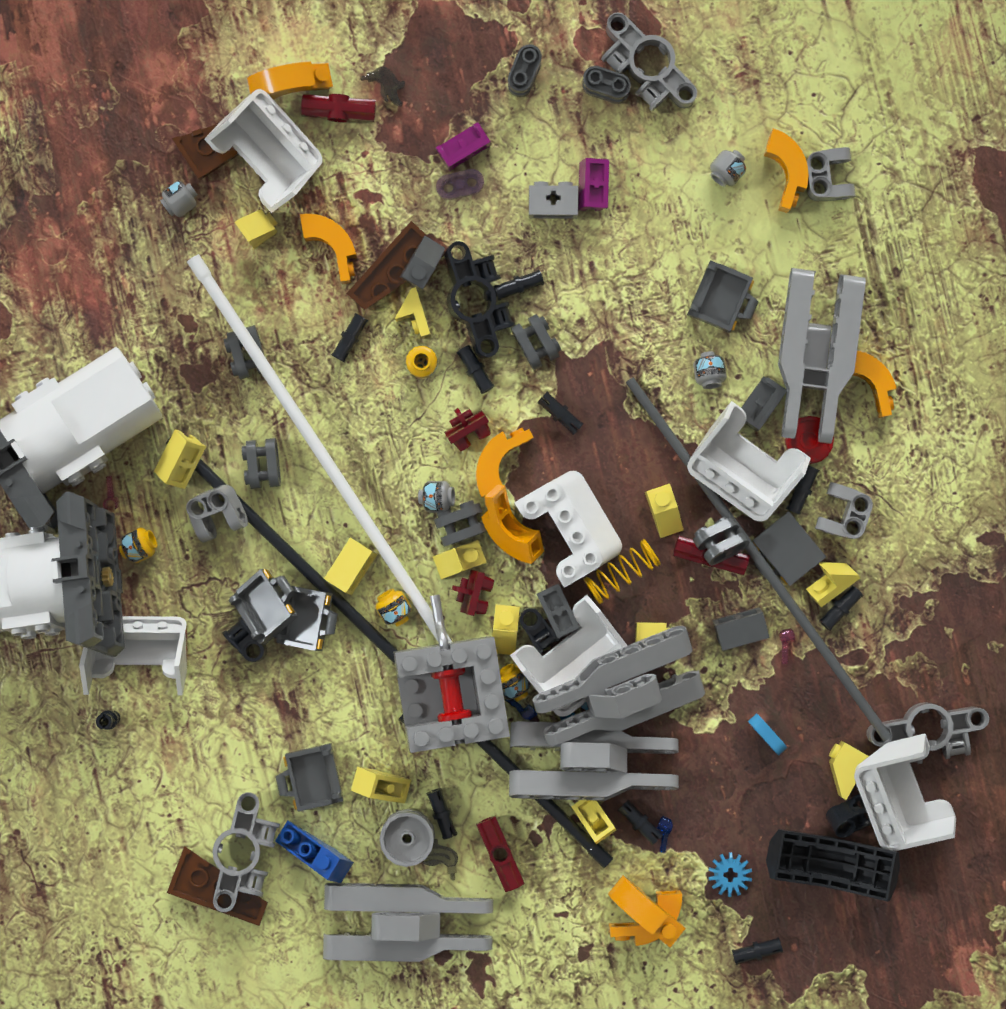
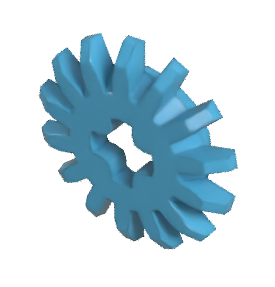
M729 852V859H725L724 855L721 854L720 858L722 861L719 863L714 859L712 862L716 865V868L709 867L708 870L714 873V876L708 877L709 881H716L712 888L715 889L720 886V895L725 890H728V897L732 896V890H735L737 895H741L739 887L747 890L748 887L744 884V881H752V878L746 877V874L752 872V869L745 870L744 868L749 862L746 860L741 863V855L739 854L736 859H733L732 852ZM728 868H733V872L737 873V877H734L732 882H728V878L723 876L724 873L728 872Z

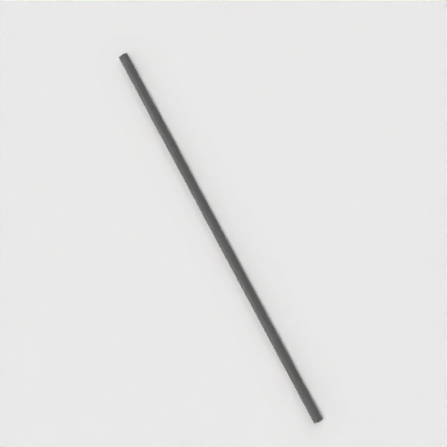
M635 378L629 379L626 384L687 467L691 456ZM695 478L720 515L726 518H733L738 524L739 528L735 534L744 533L750 541L749 545L745 548L882 740L885 742L891 738L890 732L720 496Z

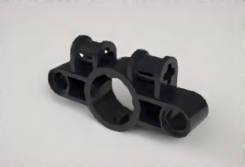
M456 241L448 246L444 254L453 283L447 296L448 310L454 319L466 324L475 354L479 358L487 359L495 355L499 349L495 332L515 326V322L511 320L509 314V302L496 305V293L490 283L501 279V277L496 272L493 262L495 259L494 255L473 261L468 246L464 242ZM452 248H459L462 251V259L457 260L452 256ZM472 283L484 290V299L488 301V305L483 315L481 312L468 317L459 311L460 305L455 300V296L461 285L465 288L471 286ZM482 341H488L491 344L492 349L490 353H484L481 350Z

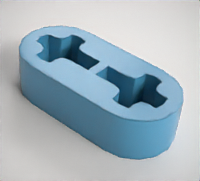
M757 713L748 720V723L778 756L788 748Z

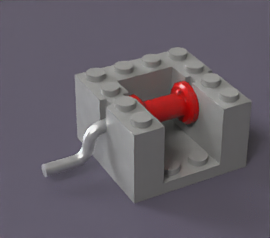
M440 595L430 596L438 644L393 651L410 753L450 747L461 743L468 744L510 737L495 638L486 636L448 643Z

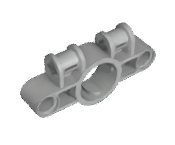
M617 12L610 15L607 21L606 32L615 44L602 56L601 60L607 62L618 73L623 74L627 69L629 70L632 78L642 84L635 92V95L637 97L641 96L650 105L649 109L651 111L655 110L667 97L680 108L691 107L697 97V89L674 65L675 52L672 45L663 37L657 35L645 36L623 13ZM613 22H620L624 28L621 31H615L612 29L611 24ZM644 46H657L660 52L668 57V68L665 66L658 76L644 75L645 72L635 66L634 55L636 52L639 54L643 51ZM686 90L690 92L692 98L690 100H683L680 98L679 92Z
M923 702L909 708L901 719L882 722L892 735L885 742L874 739V732L876 730L872 724L868 727L866 736L872 744L879 747L888 742L913 737V734H915V729L912 725L914 716L919 712L926 713L929 712V709H934L942 717L940 724L943 732L937 740H928L930 751L942 748L945 759H950L951 756L959 754L968 756L971 755L968 732L984 729L989 723V715L984 709L975 706L946 711L941 706ZM978 711L981 715L980 722L973 725L971 715ZM922 759V760H919V761H914V762H917L918 764H922L923 759Z
M246 792L239 797L231 829L223 832L216 839L213 846V859L216 866L220 869L213 904L220 912H228L234 908L238 892L263 897L261 890L264 878L268 876V872L253 868L260 858L259 845L275 847L273 841L276 829L280 827V824L257 818L260 802L253 793ZM245 797H252L256 802L254 809L250 811L244 810L241 806L242 800ZM269 828L267 838L264 839L266 829ZM236 834L235 837L244 839L245 836H248L253 842L255 851L251 853L250 860L252 863L246 869L237 871L236 867L228 866V868H225L220 862L218 853L222 852L223 844L221 842L227 836ZM257 876L255 887L253 888L254 878ZM221 894H228L231 897L232 903L228 908H222L218 905V897Z

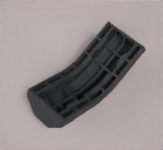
M778 829L769 841L766 858L769 876L773 880L832 888L887 902L891 900L895 891L900 870L899 852L844 839Z

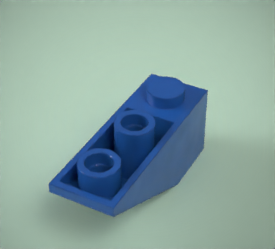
M288 820L275 842L329 881L342 883L354 863L330 845Z

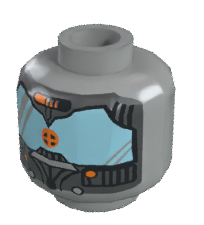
M728 150L722 151L710 165L712 172L710 176L723 187L735 185L746 172V165L743 162L745 160L744 156L736 150L733 152Z
M176 181L162 191L163 199L160 201L171 216L175 214L177 217H182L196 207L197 202L194 197L198 194L190 183L185 186L183 182Z
M715 352L701 353L700 358L696 359L693 363L696 383L701 385L703 389L718 388L722 386V382L727 378L725 361L723 357L715 355Z
M427 481L423 486V490L418 492L419 504H423L424 509L429 513L446 511L455 504V489L450 487L447 481Z

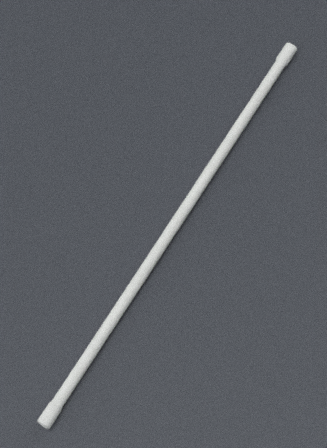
M198 254L187 261L189 267L223 314L438 641L431 608L221 291L201 256ZM447 634L448 643H449V642H452V640L450 639V637H449L448 634Z

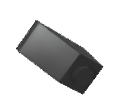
M424 235L400 278L419 290H423L435 270L445 247Z

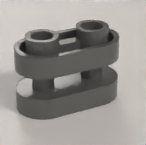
M529 44L520 48L508 75V89L515 97H525L530 93L540 70L542 54L539 48Z
M591 66L584 72L582 88L590 96L614 104H620L628 98L631 83L624 74L599 66Z
M537 314L528 318L530 326L523 329L520 324L511 327L516 341L533 370L542 366L541 358L547 355L549 360L552 361L560 357L558 352L561 351L556 338L551 339L547 333V330L550 328L543 316L539 318ZM534 334L542 346L537 350H534L528 339Z
M256 326L246 327L264 354ZM234 331L227 333V338L223 340L227 353L232 352L234 362H230L233 375L234 377L239 376L240 380L249 378V370L257 368L252 359H245L242 343Z
M276 438L265 439V446L258 447L257 440L246 441V446H242L243 461L247 460L248 470H244L245 484L250 485L251 489H259L262 487V481L269 480L270 487L281 486ZM266 456L268 471H261L259 457Z
M471 500L460 504V510L451 512V509L437 513L438 518L434 519L436 528L444 527L447 533L446 536L441 538L444 547L487 532L483 522L479 523L476 516L483 512L480 503L474 504V501ZM467 518L470 527L456 532L453 523Z
M726 517L719 519L708 528L704 526L698 529L693 539L694 544L699 550L708 549L704 554V558L711 566L737 555L750 543L744 533L735 534L739 528L738 524L733 518Z

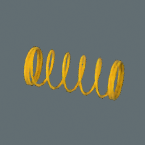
M645 539L641 540L640 544L648 563L634 548H630L629 552L637 570L622 555L618 557L626 578L612 563L608 562L607 566L615 585L601 570L597 569L596 573L605 594L589 577L583 579L599 604L604 601L598 591L606 599H609L599 573L604 576L617 592H620L610 565L631 585L621 558L642 578V573L632 551L639 556L650 570H653V566L648 556L657 567L661 566L658 557Z

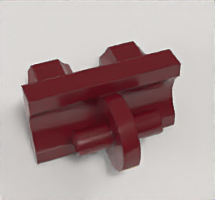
M459 408L454 410L457 417L449 421L452 428L444 432L450 443H454L460 451L467 449L471 445L466 436L469 433L475 431L479 439H484L491 434L487 424L489 420L482 410L473 415L470 409L461 413Z
M470 570L469 578H462L460 586L452 585L451 590L458 592L456 601L462 603L460 612L471 616L486 614L488 602L480 600L479 595L481 590L491 592L494 580L485 576V573Z

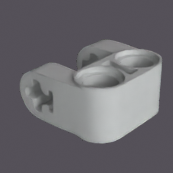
M843 147L813 152L806 159L809 174L806 190L810 199L814 201H835L856 197L854 184L832 185L830 165L851 161L850 148ZM811 160H819L822 163V169H813ZM814 184H822L825 188V193H816L813 188Z
M830 482L826 494L847 501L841 523L818 517L815 529L847 539L861 537L872 511V499L855 489ZM858 498L863 499L866 504L862 512L857 511L854 506V502ZM850 521L855 522L858 526V531L854 535L849 534L846 529Z
M221 485L205 491L189 500L186 505L193 529L198 539L203 543L215 539L217 536L216 527L210 515L222 511L229 527L233 531L248 525L245 510L236 491L230 485ZM219 494L223 495L225 503L219 499ZM198 502L203 504L204 510L200 509Z

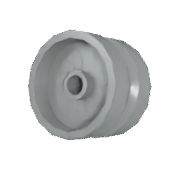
M410 808L398 810L389 816L382 827L379 838L381 850L386 858L396 865L404 867L414 866L424 861L432 851L435 833L431 821L422 812ZM403 835H411L410 842H405V838H402Z

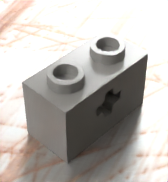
M543 181L534 182V185H529V218L577 219L578 186H573L572 182H559L558 186H548L549 183ZM551 195H555L556 199L560 200L556 201V205H551V201L546 199H550Z

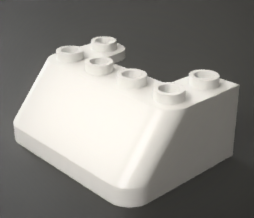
M256 89L245 98L204 139L213 150L221 154L226 153L233 146L238 154L254 169L256 174L264 180V185L259 189V198L261 203L271 213L293 198L322 164V156L319 150L270 95L262 89Z
M731 401L704 436L691 456L687 468L693 477L756 521H765L804 477L811 458L799 449L791 448L786 450L776 461L738 433L744 426L747 416L741 407Z
M569 471L514 502L521 515L527 519H536L549 512L573 553L559 562L556 568L557 576L563 588L615 558L622 550L620 538L584 477L577 471Z
M588 595L579 600L572 610L576 621L580 625L579 629H576L543 656L532 645L521 646L510 655L538 693L575 679L593 659L627 646ZM582 698L553 711L558 716H568L583 705L586 699Z
M926 734L888 742L858 764L855 769V782L879 845L883 849L899 851L955 838L956 816L951 804L941 799L924 802L910 762L919 761L928 756L930 745Z

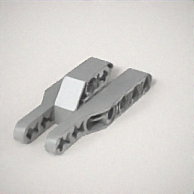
M791 268L778 367L787 390L781 435L783 438L795 439L802 388L823 390L818 442L831 444L834 435L838 397L855 370L866 278L840 274L831 332L830 325L809 323L812 317L810 315V305L815 294L813 282L816 271Z
M675 626L595 658L575 679L534 696L532 700L537 713H547L582 698L586 699L589 709L546 727L543 730L546 743L551 746L558 745L593 730L622 731L702 698L705 695V690L699 670L688 671L678 676L674 674L672 678L658 683L654 674L639 676L692 653L693 649L686 627Z
M517 721L510 723V748L520 747L530 748V750H535L536 748H555V751H560V769L565 770L510 771L509 797L606 801L630 789H679L678 775L627 773V753L675 754L679 752V740L676 738L632 737L622 731L593 730L564 743L551 746L546 743L543 730L557 722Z
M325 884V910L374 911L375 913H372L371 932L369 935H350V932L329 935L324 933L323 959L420 962L443 950H492V936L440 934L441 913H493V899L445 897L422 884Z

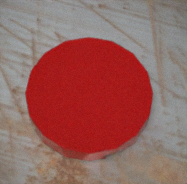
M805 416L798 418L795 439L785 438V445L787 450L791 448L799 449L811 458L809 464L821 462L829 455L833 448L834 436L831 444L818 442L820 418Z

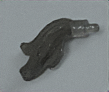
M379 67L375 71L366 73L367 75L360 77L361 81L368 80V82L377 81L380 83V94L383 100L388 102V95L394 105L402 106L403 102L399 99L397 90L404 88L405 81H398L390 69Z
M434 839L432 851L426 858L430 860L423 861V864L428 866L445 864L447 866V873L450 874L451 880L454 881L455 873H457V852L452 848L439 845L438 839Z

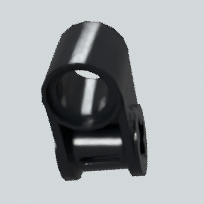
M526 607L520 612L519 622L540 654L543 653V649L553 642L558 643L560 641L551 626L546 623L535 608ZM528 612H533L537 616V620L533 625H527L523 621L524 615Z
M241 616L231 629L222 632L228 642L247 661L259 662L266 657V645L259 644L257 640L252 639V633ZM253 644H257L261 651L260 655L256 658L251 657L249 654V648Z
M860 794L831 807L826 813V819L835 834L840 838L848 837L852 833L871 825Z

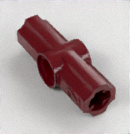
M303 94L301 116L327 118L328 121L340 123L348 122L349 120L374 122L376 100L350 98V96L344 94H329V96Z
M678 536L673 556L711 566L704 558V554L708 550L707 548L699 550L694 544L693 539ZM738 553L711 567L744 576L750 555Z
M496 815L476 823L504 891H512L524 885V880ZM497 848H504L507 851V856L499 860L494 857L493 852Z

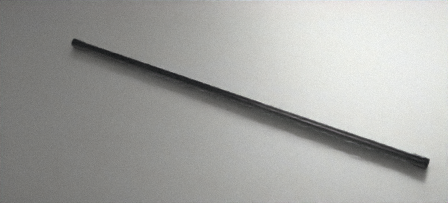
M201 459L199 460L195 471L213 488L227 485ZM238 496L247 515L248 522L319 591L333 593L331 603L395 664L393 651L398 650ZM491 740L475 742L508 775L510 771L521 770ZM534 799L587 850L588 854L600 866L605 868L613 860V857L599 843L596 844L552 799Z

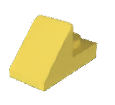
M414 287L408 293L395 320L400 321L415 316V320H411L415 335L420 333L421 338L424 339L430 337L431 334L417 289Z
M479 540L433 556L441 579L486 563Z
M820 562L819 565L825 575L806 590L820 607H823L858 581L860 577L847 563Z
M498 604L495 606L492 637L495 638L497 654L511 655L515 652L520 607Z
M580 800L571 806L596 844L616 831L614 824L598 801Z

